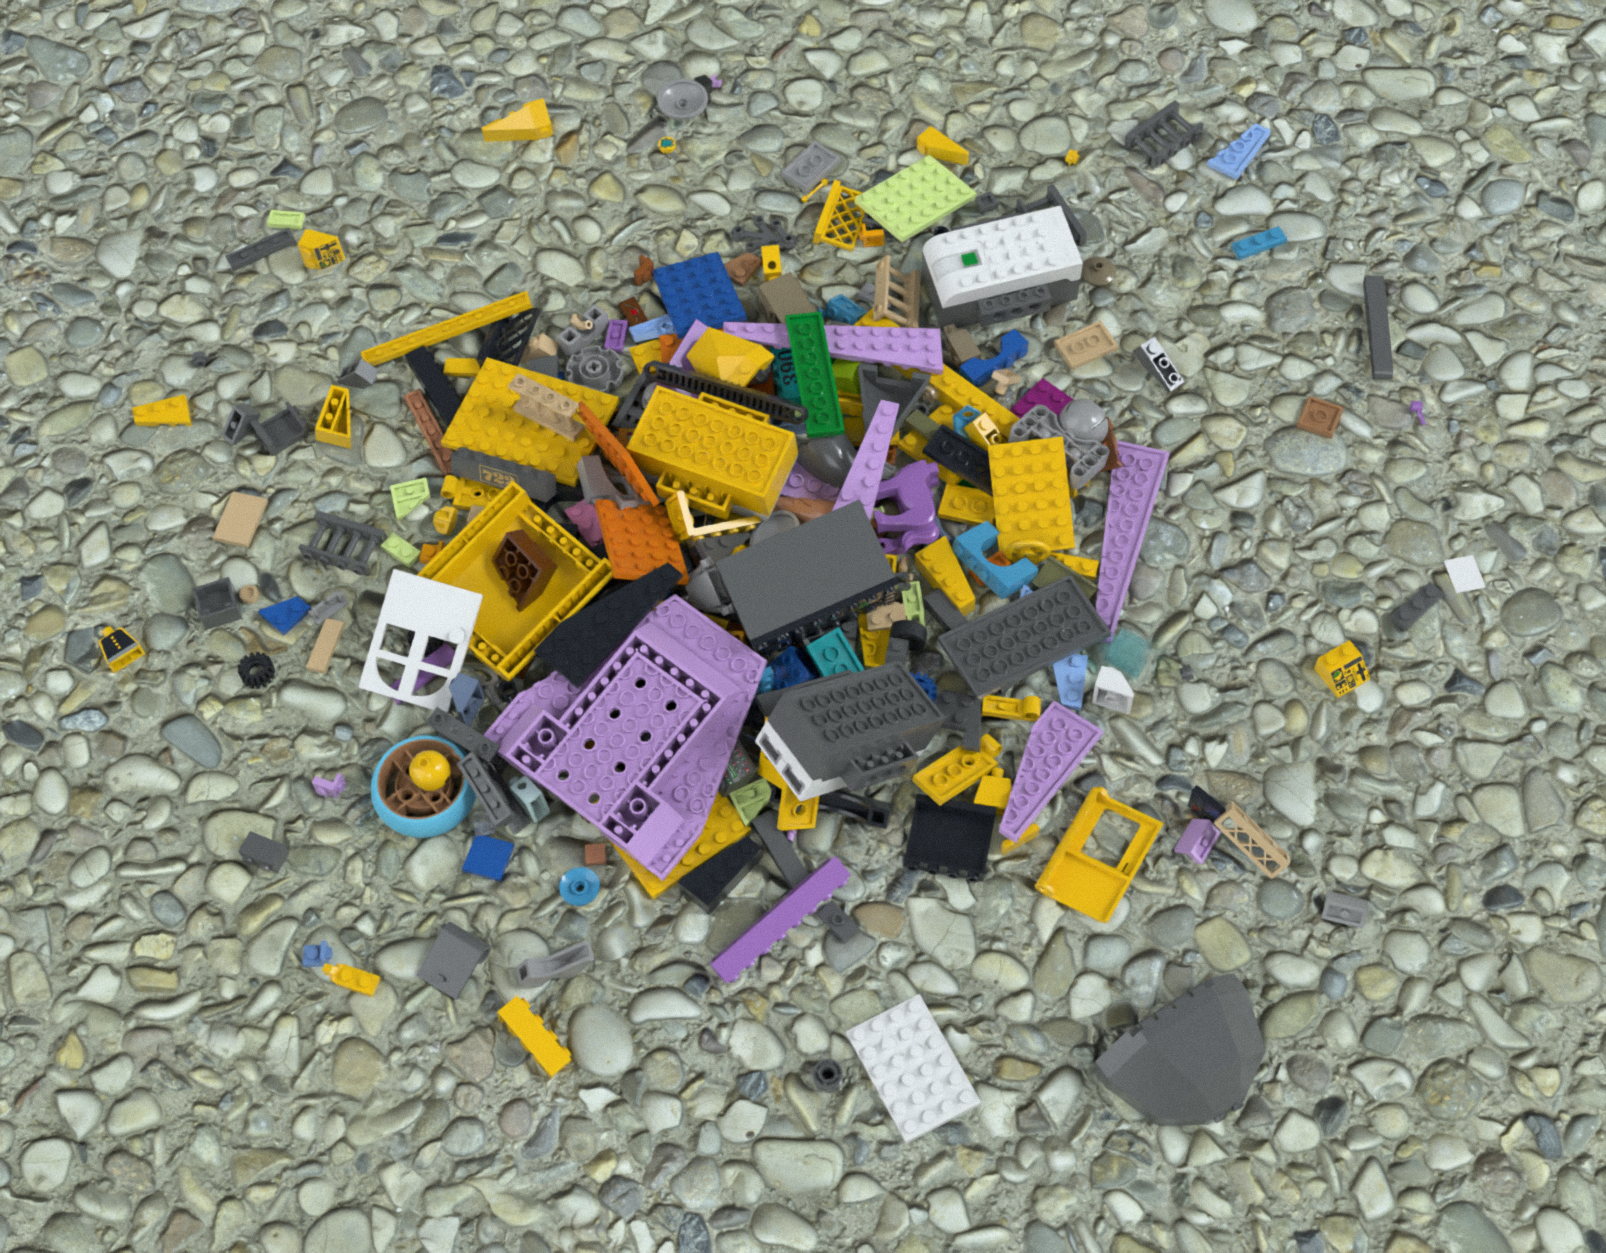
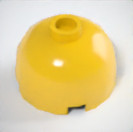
M426 750L416 754L409 766V774L417 787L425 791H434L443 787L447 777H450L451 766L448 760L438 751Z

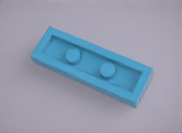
M1278 226L1234 242L1231 248L1237 258L1242 260L1287 243V237Z

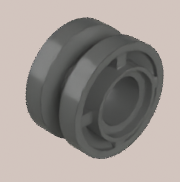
M833 1059L819 1061L813 1069L815 1086L825 1093L838 1090L843 1082V1071L840 1064ZM826 1072L834 1075L831 1079H824L822 1077Z

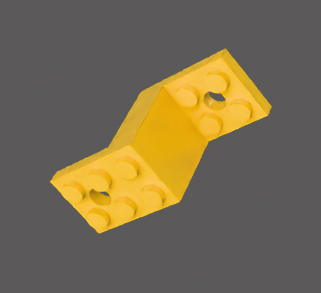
M761 750L758 774L782 789L777 828L779 830L815 828L819 796L800 802L796 794H794ZM799 805H802L801 810H799L798 813H796V808Z

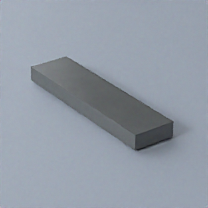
M286 228L225 257L232 270L236 271L295 244L296 240L290 229Z

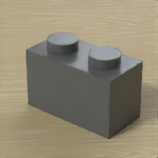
M252 831L249 832L238 851L243 862L248 865L256 864L268 873L270 871L278 873L289 855V851L284 844Z

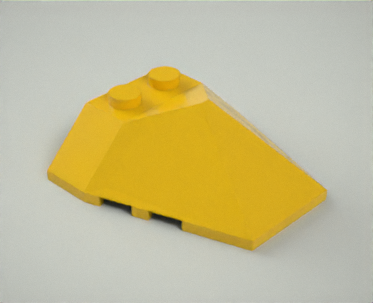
M711 327L707 328L686 355L696 373H702V375H708V377L713 376L715 379L720 378L722 381L733 382L735 385L740 384L741 387L747 386L761 368L764 371L775 358L773 354L759 344Z

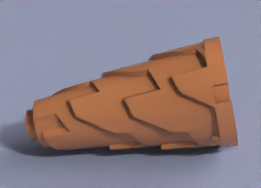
M779 496L772 513L780 510L790 511L798 518L801 525L831 512L836 501Z

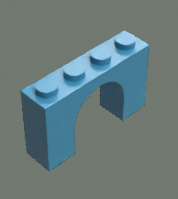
M985 521L956 537L952 550L955 556L971 569L981 581L1001 599H1004L1022 589L1023 585H1029L1039 569L1026 557L1010 566H998L989 562L982 552L996 544L997 536L1000 532L988 521Z

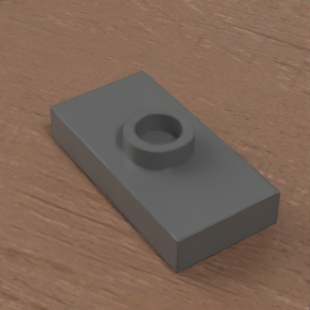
M833 900L817 912V916L844 944L860 931V928Z

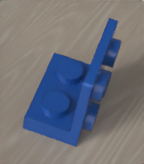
M793 646L788 647L767 666H770L774 672L773 687L775 690L820 678L803 650Z

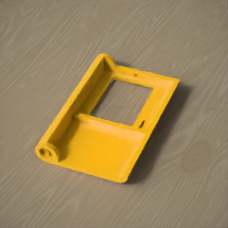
M1097 786L1091 788L1036 882L1035 888L1040 893L1098 922L1106 924L1164 823L1110 798L1105 788ZM1106 809L1140 825L1120 863L1115 868L1081 852Z

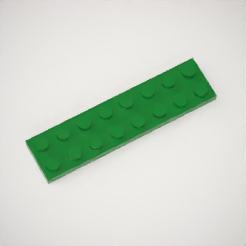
M821 312L785 315L800 402L809 412V417L804 422L807 438L844 435L845 429Z

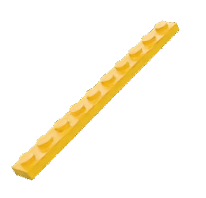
M527 291L521 292L361 351L362 359L372 366H376L403 356L423 345L427 347L533 308Z

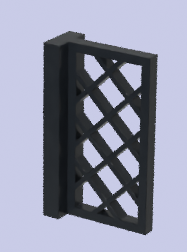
M530 308L517 313L519 315L513 319V315L492 322L476 358L478 364L482 367L486 358L495 359L500 354L501 358L497 361L518 367L540 314V309ZM533 314L532 317L525 321L524 317ZM521 319L524 321L517 327H514V324ZM512 326L513 329L506 333L507 329ZM527 326L526 331H524L521 334L518 333L520 330ZM517 333V337L511 341L508 340V338ZM506 340L507 343L500 347L501 343ZM521 340V344L519 346H517L516 348L512 347L514 344ZM511 347L512 350L503 356L502 352ZM513 355H516L514 361H506Z

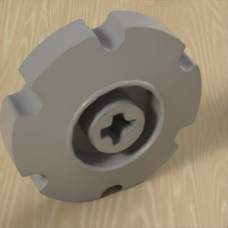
M601 346L582 348L581 354H573L567 363L566 373L568 382L610 394L609 390L612 388L617 389L623 380L622 360L610 348L607 350H602Z

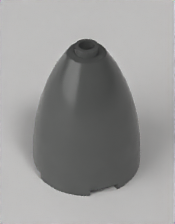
M845 433L844 435L810 438L807 443H803L798 449L796 461L815 478L826 484L829 483L832 487L842 489L856 458L857 451Z

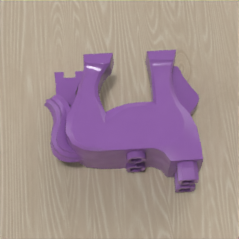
M925 459L917 461L899 470L892 478L880 481L875 506H879L880 499L889 497L897 503L899 515H885L881 511H873V520L877 524V532L902 531L897 539L878 538L885 554H904L912 546L929 544L936 541L939 537V528L936 525L935 508L932 500L933 492L930 488L939 485L937 477L939 469L936 462L927 464Z

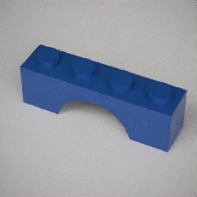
M1013 329L1001 337V353L997 357L989 360H980L973 357L960 366L959 375L975 387H982L992 378L994 370L1009 368L1016 360L1025 357L1028 353L1029 342L1016 329Z

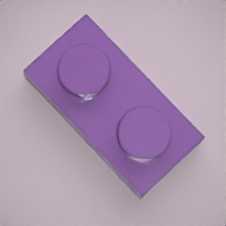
M610 319L604 350L610 348L616 353L623 354L628 321Z

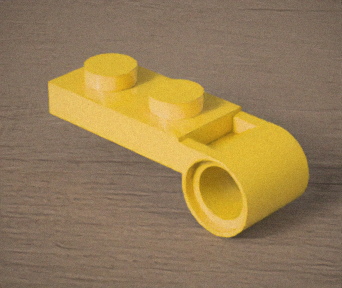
M992 695L982 698L981 715L1024 721H1037L1040 718L1041 699L1037 696H1026L1023 700Z

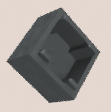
M229 577L192 588L198 614L206 630L243 619L235 587Z

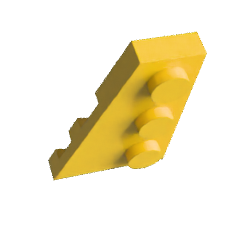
M185 394L132 407L134 421L137 426H158L160 424H169L170 426L185 424L186 426H192Z
M861 613L859 614L858 621L865 669L884 665L891 628L889 630L869 632L867 614Z

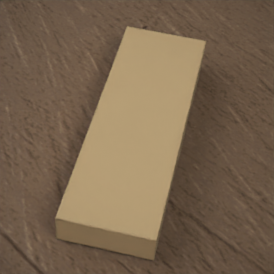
M329 618L325 619L306 665L307 670L326 673L345 627L344 622Z

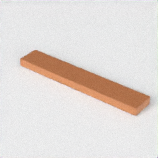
M420 388L403 395L445 476H454L451 468V454L454 452L452 449L441 445L444 433Z

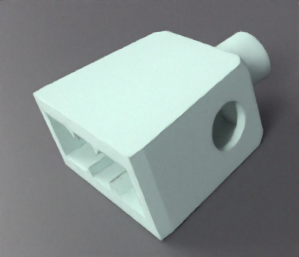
M515 776L510 780L509 784L513 796L534 823H537L551 812L543 793L527 776L521 779Z

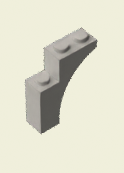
M599 455L582 456L577 463V469L586 505H594L596 499L615 501L616 495H623L606 476Z

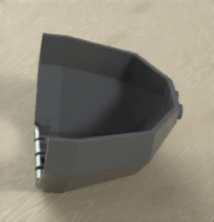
M1234 973L1212 977L1204 983H1199L1189 990L1192 998L1185 992L1171 1001L1175 1009L1168 1003L1154 1012L1157 1020L1152 1015H1149L1138 1022L1139 1027L1134 1026L1127 1030L1095 1061L1093 1071L1105 1088L1158 1126L1209 1125L1214 1121L1219 1123L1226 1118V1113L1229 1111L1236 1112L1242 1108L1266 1049L1247 989Z

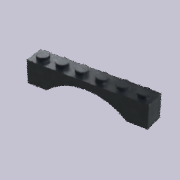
M774 784L770 801L780 803L782 789ZM839 790L820 795L818 808L838 812L853 817L867 825L887 829L891 822L894 803Z

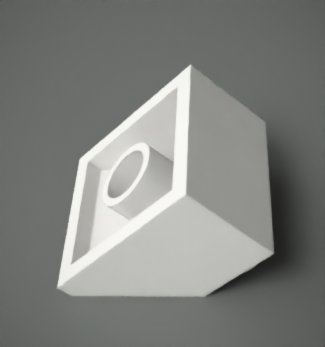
M1101 666L1094 687L1092 704L1130 715L1134 698L1132 689L1121 671L1113 667Z

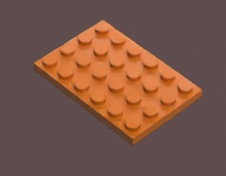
M580 401L577 414L586 423V428L595 437L593 439L602 448L604 456L607 460L609 459L615 468L617 467L619 473L625 477L646 503L650 502L655 507L660 502L629 452L585 403Z
M596 499L594 506L614 578L637 580L668 562L683 574V577L677 584L688 585L689 576L665 506L658 505L653 507V505L642 504L638 505V507H625L623 510H620L616 501Z

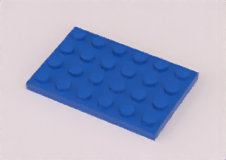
M718 252L659 267L652 271V276L678 340L686 336L696 319L707 327L714 329L722 328L724 322L747 321L746 313Z

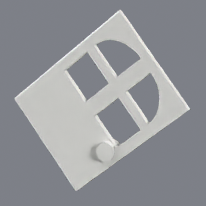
M393 569L358 687L435 710L438 707L449 713L453 700L449 685L451 680L456 678L458 672L461 673L483 595ZM388 624L415 631L408 657L380 649ZM430 636L458 644L450 670L422 662ZM378 657L406 665L398 691L388 686L380 677L377 669ZM420 669L448 677L444 686L437 692L427 696L412 695Z

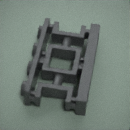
M471 752L456 763L495 826L508 825L513 834H518L530 824L529 819L492 762L488 764L485 762L481 763L476 753Z

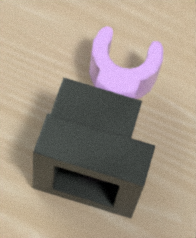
M704 74L694 78V81L700 83L705 88L708 96L712 88L720 87L722 84V79L716 80L717 75L708 78Z

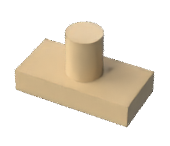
M1008 369L994 370L991 376L998 380L995 391L1002 395L1005 394L1009 385L1017 384L1021 380V376Z

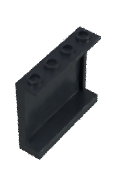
M917 793L908 844L903 858V867L911 871H927V873L932 875L939 873L950 878L961 877L971 882H983L996 817V807L952 799L939 806L928 795Z

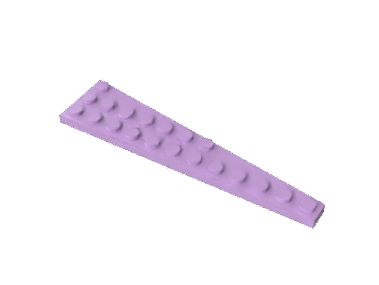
M724 322L723 332L761 346L771 345L775 349L781 350L782 347L790 348L786 324ZM824 325L829 354L832 358L862 361L870 364L880 362L884 366L889 367L892 364L902 366V369H909L911 367L918 368L921 372L943 374L940 329Z
M885 400L880 401L832 511L860 499L869 521L871 520L899 409L898 403Z
M1116 440L1117 449L1120 454L1118 459L1122 463V467L1112 469L1096 600V611L1112 632L1111 637L1100 642L1109 644L1112 643L1170 454L1168 451Z

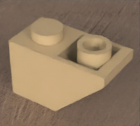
M543 333L533 337L528 341L520 362L529 363L532 359L556 355L558 342Z

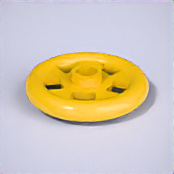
M1035 539L1018 540L1009 544L1005 549L1006 558L1013 563L1026 557L1032 564H1038L1045 561L1051 553L1050 547L1046 543Z

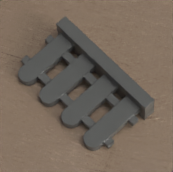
M643 370L613 421L611 430H619V428L633 429L637 427L634 422H639L644 413V410H642V396L644 393L642 392L648 385L654 383V381L644 376Z

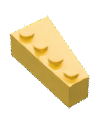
M946 535L915 554V567L934 589L940 588L963 616L975 610L974 594Z
M515 996L497 1012V1018L501 1023L506 1022L505 1025L508 1031L513 1036H518L523 1048L528 1053L533 1054V1059L552 1079L571 1062V1053L564 1045L562 1047L559 1046L556 1042L558 1038L551 1029L547 1031L543 1027L544 1021L537 1013L535 1015L532 1014L529 1010L531 1006L525 998L520 999L518 996Z

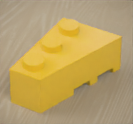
M331 385L315 427L316 441L351 449L349 389Z

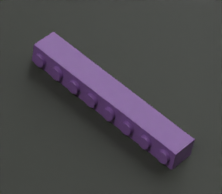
M830 856L711 959L708 964L723 982H734L740 977L739 972L744 968L749 969L755 964L756 961L754 959L760 954L763 956L771 950L770 945L775 941L780 942L787 935L786 931L791 927L794 929L802 923L801 918L806 914L810 915L818 908L817 904L822 900L823 902L827 901L832 897V891L837 887L842 888L847 884V878L851 874L836 856Z

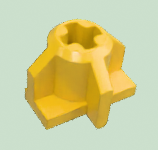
M446 506L434 514L433 524L438 533L451 536V532L456 526L458 509Z

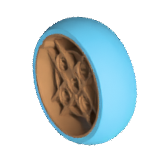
M433 735L411 737L391 747L379 760L371 780L372 803L379 817L396 832L417 838L438 836L456 827L468 815L476 799V794L463 775L461 789L453 802L450 801L454 790V779L463 774L456 763L468 754L456 743ZM426 750L438 751L448 760L451 766L450 777H447L443 787L434 791H425L417 787L409 774V766L416 754ZM399 771L395 781V793L386 798L388 785L394 774ZM412 796L411 799L405 800L406 797ZM440 798L438 801L432 802L433 799ZM410 812H411V813H414V814H418V815H429V814H433V815L426 816V817H408V816H406V815L409 814Z

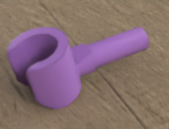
M1412 401L1410 411L1417 412L1421 425H1426L1422 413V402Z

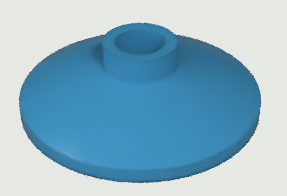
M577 867L564 874L559 884V890L562 898L567 903L574 906H583L589 904L597 897L600 890V882L592 870ZM579 887L584 888V890L581 892L577 891Z

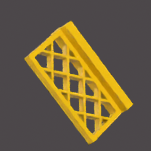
M834 180L817 224L812 243L819 245L821 241L853 252L859 236V230L862 228V219L865 215V211L855 203V197L861 195L862 192L841 186V181ZM841 192L849 194L851 198L843 200ZM853 201L856 207L849 209L847 203ZM843 205L846 211L838 213L836 207ZM859 211L862 216L855 219L852 213ZM849 215L851 220L844 222L842 216ZM838 218L841 224L833 226L831 220ZM854 224L857 230L850 232L847 226ZM844 228L846 234L840 236L836 230ZM833 232L836 237L831 239L825 237V235ZM849 237L852 244H846L842 239Z

